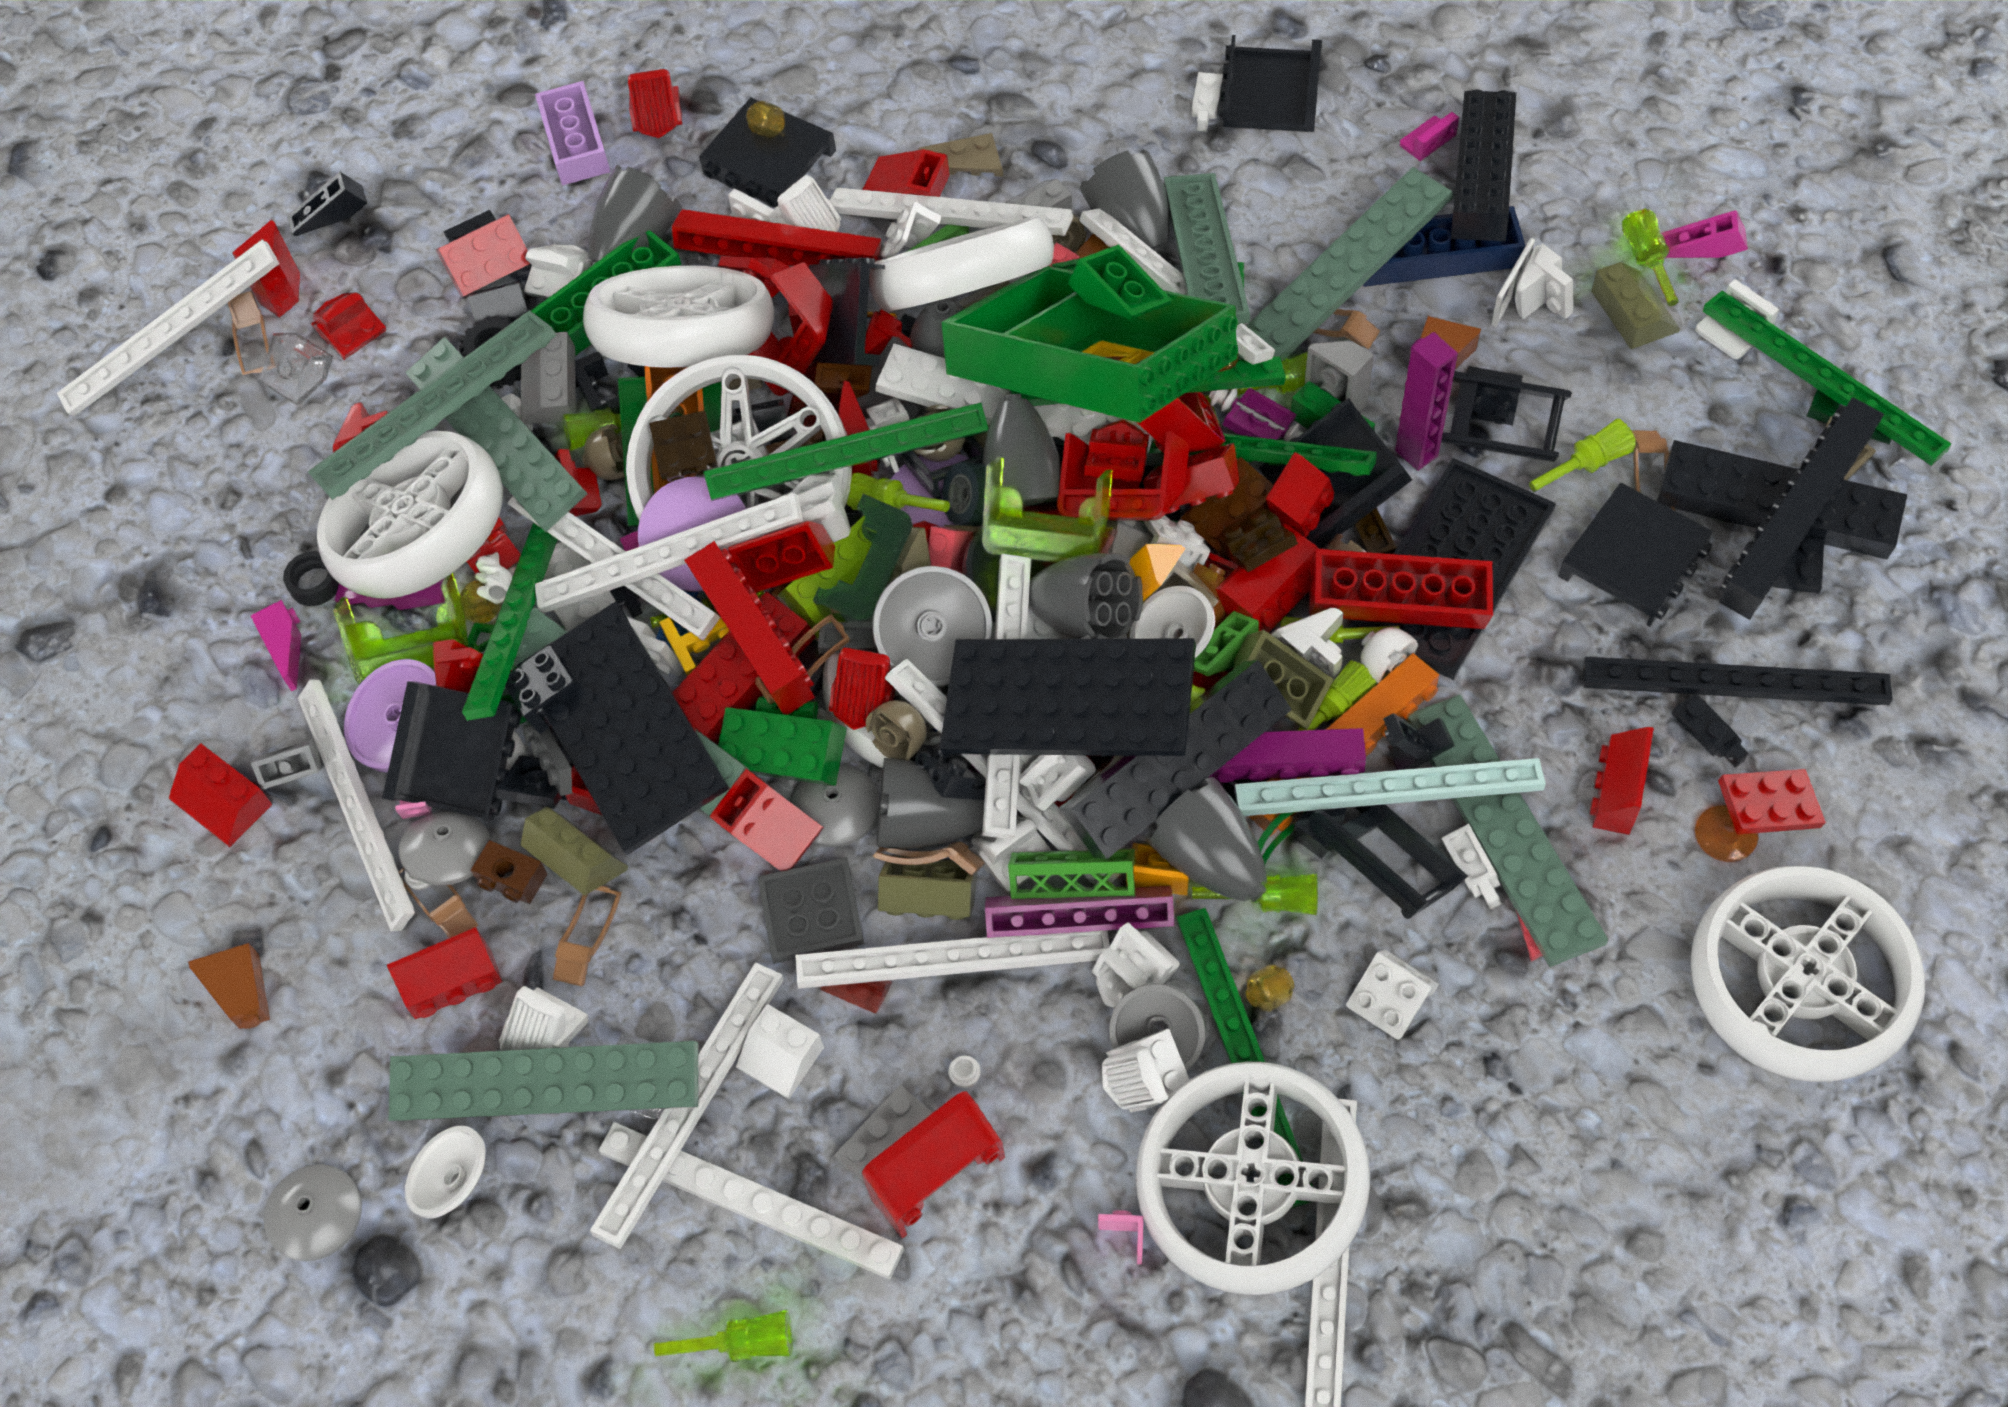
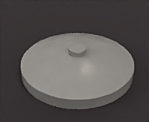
M925 566L901 574L883 590L873 612L872 635L878 653L889 656L890 670L905 659H908L935 686L949 684L955 640L991 639L992 617L983 593L968 577L949 568Z

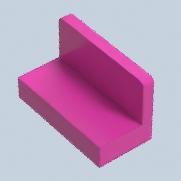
M1453 112L1442 119L1433 116L1401 139L1399 145L1421 162L1457 135L1459 116Z

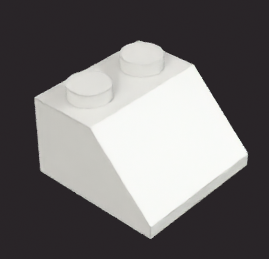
M767 1004L748 1031L736 1068L789 1100L824 1049L820 1034Z

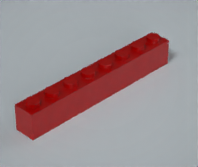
M686 209L680 211L672 225L674 248L730 257L774 258L790 266L804 262L808 268L809 265L819 264V259H858L862 257L874 258L875 262L882 260V257L879 256L882 249L881 238Z

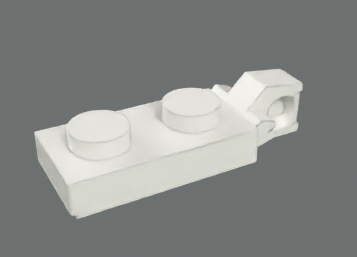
M1198 72L1192 105V117H1197V131L1207 132L1209 119L1217 118L1223 74Z
M1467 824L1443 836L1441 839L1455 865L1469 876L1465 879V883L1474 897L1483 895L1490 910L1501 905L1502 903L1494 888L1500 886L1498 876L1470 825Z

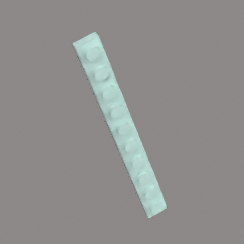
M1534 758L1235 784L1234 793L1236 805L1243 815L1254 816L1543 791L1546 783L1540 759Z

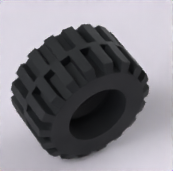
M494 316L493 319L488 317L484 318V321L480 323L478 321L473 323L472 328L465 330L466 335L461 336L460 354L466 357L512 323L511 319L505 317L502 320L500 316ZM521 364L506 372L502 379L491 383L490 387L497 386V389H501L504 385L511 386L514 385V381H520Z

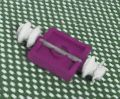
M1248 388L1240 399L1237 398V389L1210 392L1211 406L1216 403L1221 404L1222 412L1232 408L1222 425L1241 436L1280 440L1282 437L1284 438L1283 441H1290L1303 434L1299 430V423L1291 426L1297 414L1252 388Z

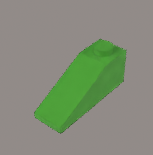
M1233 611L1213 631L1208 645L1195 658L1194 671L1210 676L1234 668V659L1246 636L1259 631L1258 620Z

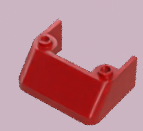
M802 262L773 274L770 279L803 322L793 337L786 336L778 341L771 332L766 342L760 348L747 355L772 359L804 374L826 341L833 301L807 265ZM764 381L777 396H783L790 392L778 385Z
M1202 392L1184 393L1142 422H1137L1155 439L1154 444L1163 453L1165 450L1166 432H1173L1190 444L1189 452L1212 450L1220 447L1226 441L1211 403Z
M1166 432L1162 475L1157 480L1156 489H1106L1105 479L1084 476L1089 445L1072 433H1066L1057 504L1059 512L1070 520L1154 521L1161 519L1184 492L1190 444L1175 433Z
M962 1091L872 1159L863 1169L862 1177L870 1199L903 1239L907 1236L905 1225L909 1227L922 1217L923 1213L921 1210L924 1207L923 1201L974 1161L977 1164L983 1162L990 1164L996 1159L1001 1162L1005 1158L1003 1143L976 1101L967 1091Z

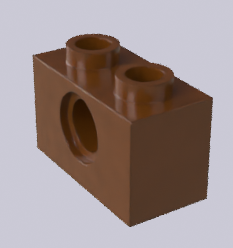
M491 840L488 841L471 869L477 880L476 884L488 892H492L494 889L501 892L506 899L518 903L520 900L527 904L532 902L548 875L541 861ZM513 872L509 877L503 878L506 873Z

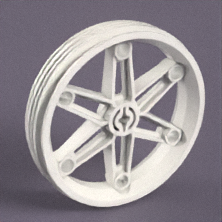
M728 355L704 360L687 367L666 381L653 394L640 413L632 431L627 453L626 476L630 499L639 521L646 504L653 496L650 465L654 443L649 423L667 419L684 399L699 389L722 381L720 439L712 437L714 448L719 450L716 454L718 468L764 457L757 448L792 428H795L798 433L770 455L798 448L821 429H823L826 441L847 436L839 415L823 392L812 381L795 369L772 359L751 355ZM733 379H741V385L738 389H729V384ZM748 379H757L778 385L796 395L808 407L801 409L799 412L755 435ZM733 401H740L745 442H732ZM808 415H815L817 417L816 423L811 427H805L803 425L804 419ZM852 466L829 472V475L836 474L844 497L842 500L844 508L850 492ZM696 475L695 477H704V475ZM794 480L783 484L794 489L800 482ZM767 488L742 493L747 494V509L758 505L759 496L770 501L784 496Z

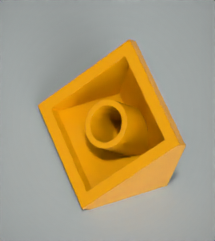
M1145 544L1130 559L1129 564L1135 576L1141 577L1143 601L1162 585L1184 552L1185 548L1182 545Z
M1133 843L1131 849H1135L1136 858L1134 866L1135 888L1171 885L1172 894L1188 895L1190 878L1175 869L1150 845ZM1126 873V886L1128 887V883H1127V873Z

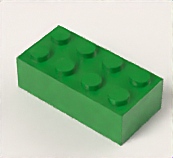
M726 707L718 746L749 768V771L755 775L836 786L847 729L833 721Z

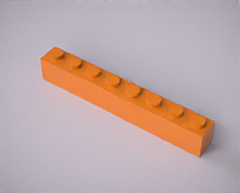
M1412 653L1326 730L1363 728L1365 754L1368 756L1375 749L1377 742L1383 736L1386 738L1385 730H1387L1383 719L1394 713L1400 718L1408 720V717L1417 711L1419 704L1424 700L1426 702L1430 701L1438 692L1439 674ZM1298 777V778H1295V779L1311 778V777ZM1271 778V779H1269V780H1267V781H1279V780H1282V779H1280V778ZM1294 812L1273 831L1270 837L1277 830H1285L1292 822V817L1298 812ZM1281 813L1248 817L1265 831L1269 824Z

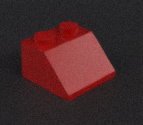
M1294 452L1266 497V501L1270 511L1278 516L1280 523H1287L1306 538L1309 532L1317 527L1323 509L1331 504L1334 490L1330 479L1303 456Z

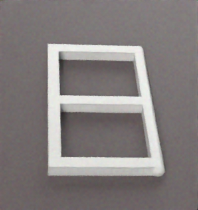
M1534 238L1529 239L1497 295L1491 326L1496 327L1515 295L1517 283L1533 251ZM1508 290L1507 296H1506L1505 300L1503 301L1504 295H1505L1506 291Z

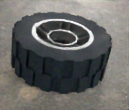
M958 462V464H954L951 470H948L943 482L942 499L950 503V508L945 512V515L955 525L982 526L990 520V516L995 511L997 489H995V480L992 478V473L987 469L986 465L981 463Z

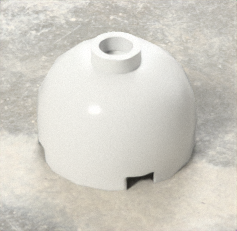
M1383 628L1377 633L1372 631L1361 643L1364 647L1361 652V664L1368 669L1367 671H1369V674L1378 684L1412 653L1415 654L1418 643L1411 635L1398 628Z

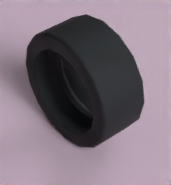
M309 551L297 555L287 564L284 570L283 581L288 592L295 601L302 605L318 606L326 603L336 595L339 582L329 572L325 580L318 586L310 589L298 588L297 583L306 572L318 568L327 570L318 551Z

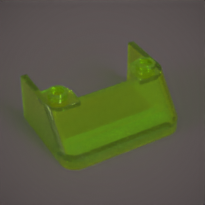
M997 457L986 466L982 543L988 552L996 555L1007 554L1051 562H1059L1080 555L1100 552L1109 516L1112 470L1107 469L1097 479L1096 497L1086 499L1080 506L1079 518L1023 511L1022 494L1013 487L1002 486L1004 457Z
M453 573L445 577L441 584L446 603H443L436 612L438 627L384 639L382 631L376 623L371 621L355 623L347 597L339 600L333 609V613L354 678L359 685L374 670L396 660H417L434 669L433 642L454 639L468 647L465 611Z

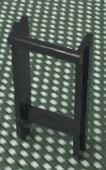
M1458 371L1454 372L1453 382L1460 383L1451 431L1450 433L1443 432L1441 443L1549 462L1556 461L1559 452L1554 451L1564 401L1569 399L1572 394L1570 390ZM1477 386L1553 399L1543 449L1467 436Z
M973 436L966 437L962 448L970 456V459L961 462L982 464L984 448ZM914 451L897 454L934 499L942 500L938 482L946 478L948 470H951L954 464L931 472Z
M1385 804L1354 807L1361 815L1342 826L1322 810L1314 812L1309 818L1312 830L1402 909L1401 913L1406 919L1412 918L1438 901L1469 877ZM1378 827L1437 878L1441 884L1424 895H1420L1357 839Z

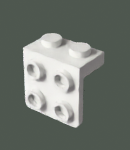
M1736 279L1728 285L1727 294L1774 324L1779 312L1777 307ZM1708 315L1696 326V333L1733 359L1741 358L1753 347V345Z

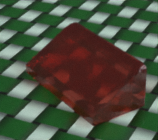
M892 981L821 986L820 990L876 1014L891 987Z

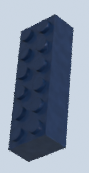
M1509 206L1506 241L1451 239L1453 213L1435 215L1363 284V287L1513 269L1526 246L1515 207Z

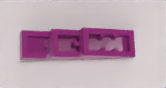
M447 576L423 590L396 598L363 596L339 583L334 601L341 606L365 603L370 608L394 605L399 610L440 604L445 601L450 578Z

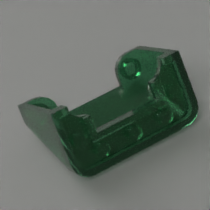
M865 494L862 495L857 508L865 516L862 524V533L872 545L853 585L838 580L837 585L831 589L819 587L813 599L821 615L827 617L832 614L836 621L862 622L867 621L873 616L876 603L883 590L887 587L913 530L912 519L906 512Z

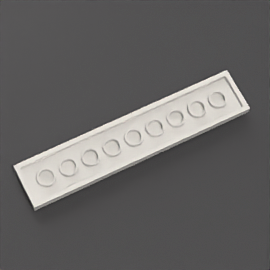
M893 344L876 383V392L927 407L942 404L951 409H956L981 402L988 425L991 423L998 404L1005 401L1004 396L1010 395L1007 389L947 375L945 358L898 344ZM1067 404L1033 406L1045 422L1052 437H1058L1065 441V434L1072 433L1088 445L1093 429H1100L1104 425L1119 420H1126ZM1126 420L1141 429L1144 434H1148L1137 422ZM1150 435L1148 443V452L1153 441V437Z

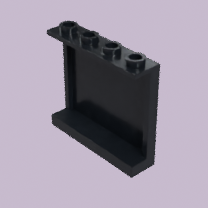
M1232 35L1231 45H1226L1225 61H1229V64L1224 63L1223 79H1227V82H1222L1221 97L1225 98V101H1220L1219 116H1223V127L1314 132L1322 40L1312 39L1311 51L1235 47L1236 35Z
M750 97L699 156L702 172L709 179H715L726 184L729 188H735L752 198L762 200L771 207H777L778 197L800 180L822 154L831 157L836 152L834 135L828 130L775 107L771 109L772 106Z
M862 257L858 259H819V264L809 265L810 271L833 301L826 341L811 363L879 366L880 355L865 354L870 270L885 269V265L875 264L874 258Z
M1349 398L1344 402L1336 404L1331 412L1322 419L1314 421L1308 430L1299 437L1290 440L1291 442L1377 452L1376 464L1369 475L1355 476L1348 472H1325L1319 469L1330 479L1334 490L1331 504L1323 509L1317 527L1308 534L1319 549L1326 547L1336 534H1343L1412 481L1404 467L1394 457ZM1264 462L1259 467V470L1274 485L1286 465L1274 466Z
M1620 482L1562 561L1558 577L1567 582L1573 575L1584 579L1649 615L1646 625L1651 627L1656 618L1662 620L1670 607L1668 601L1671 598L1676 600L1684 587L1682 582L1685 577L1688 579L1692 578L1699 565L1696 563L1699 558L1705 559L1710 552L1713 544L1709 541L1713 531Z
M407 681L382 798L411 803L426 802L429 807L483 818V821L494 820L495 816L500 814L502 808V799H498L497 788L509 772L505 768L507 759L512 757L515 748V741L512 740L514 728L517 729L521 721V712L518 711L516 703L500 700L495 716L467 721L462 711L469 693L417 681Z

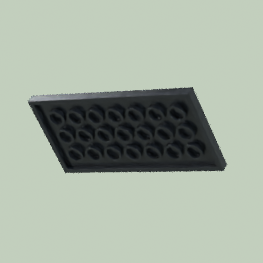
M1452 458L1393 554L1492 561L1494 613L1554 512L1556 503ZM1352 620L1349 624V628L1399 626V629L1408 633L1417 641L1418 647L1415 655L1434 671L1451 680L1456 678L1484 630Z
M617 601L547 645L554 649L575 684L545 705L543 709L547 713L548 721L624 853L629 855L730 789ZM538 652L534 653L533 655H531L530 657H528V658L525 659L524 661H522V662H520L519 664H517V667L520 666V665H521L522 663H524L525 661H527L528 659H530L532 656H534V655L537 654Z
M956 639L939 749L942 754L1186 756L1196 652L1195 639Z

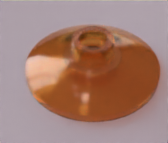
M1718 805L1705 810L1695 825V837L1701 849L1712 858L1720 861L1737 862L1743 860L1753 853L1758 843L1759 833L1737 835L1727 805ZM1724 826L1731 827L1734 831L1729 832Z

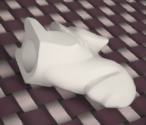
M495 552L492 555H485L477 559L476 566L481 573H476L475 578L481 583L486 584L477 589V594L498 604L504 601L517 566L507 570L500 565L499 553Z

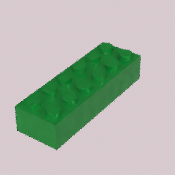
M648 230L645 232L649 241V248L639 247L632 253V249L640 236L622 243L531 310L532 313L551 326L555 333H568L575 346V356L591 345L583 324V312L586 299L596 285L611 277L632 271L656 267L682 266L679 254L652 231Z

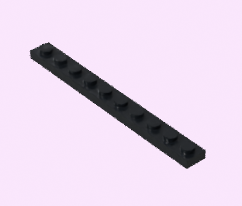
M1585 656L1583 661L1584 688L1680 694L1697 693L1698 695L1887 706L1893 700L1890 674L1587 656Z

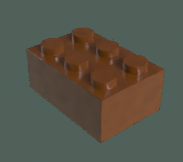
M1241 457L1237 460L1239 483L1233 490V493L1223 498H1217L1216 495L1207 497V501L1192 506L1181 517L1182 520L1194 526L1196 533L1203 537V542L1214 553L1229 561L1232 560L1224 555L1216 536L1221 534L1229 525L1242 522L1250 513L1256 510L1266 508L1270 511L1266 497L1274 486Z

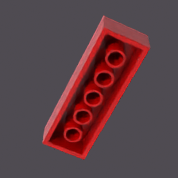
M715 541L686 558L684 561L783 715L790 714L815 698L810 690L814 683L807 674L806 669L793 653L792 648L778 630L769 613L766 612L760 599L749 586L748 581L736 566L727 549L720 550Z
M1316 549L1310 562L1309 616L1329 608H1337L1343 612V619L1485 629L1493 617L1492 561Z
M767 591L761 596L760 601L792 648L811 629L809 624ZM730 631L672 692L692 726L717 745L719 744L726 707L750 710L758 698L763 696L755 684V678L759 677ZM814 634L795 653L796 657L816 638Z

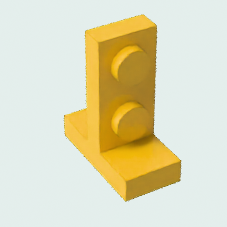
M670 617L659 622L686 676L696 668L689 653L693 651L699 653L710 647L711 642L719 638L722 640L729 632L721 617L704 641L691 632L680 637Z

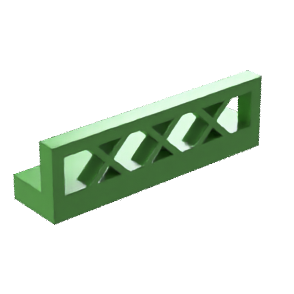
M1119 849L1108 859L1094 858L1089 850L1012 852L1008 863L1011 899L1135 896V849ZM1113 873H1127L1128 887H1115L1108 879ZM1082 874H1091L1098 882L1093 887L1085 888L1076 880ZM1051 875H1060L1067 883L1062 888H1053L1046 880ZM1017 876H1029L1036 884L1032 889H1018Z

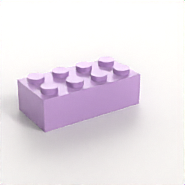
M581 81L536 93L535 96L561 184L566 185L610 173V167L584 82Z

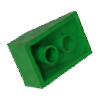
M1119 244L1078 259L1068 283L1086 303L1129 320L1167 306L1172 302V299Z

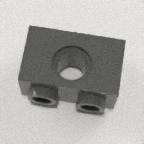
M314 739L257 756L251 762L261 790L318 773L324 766Z

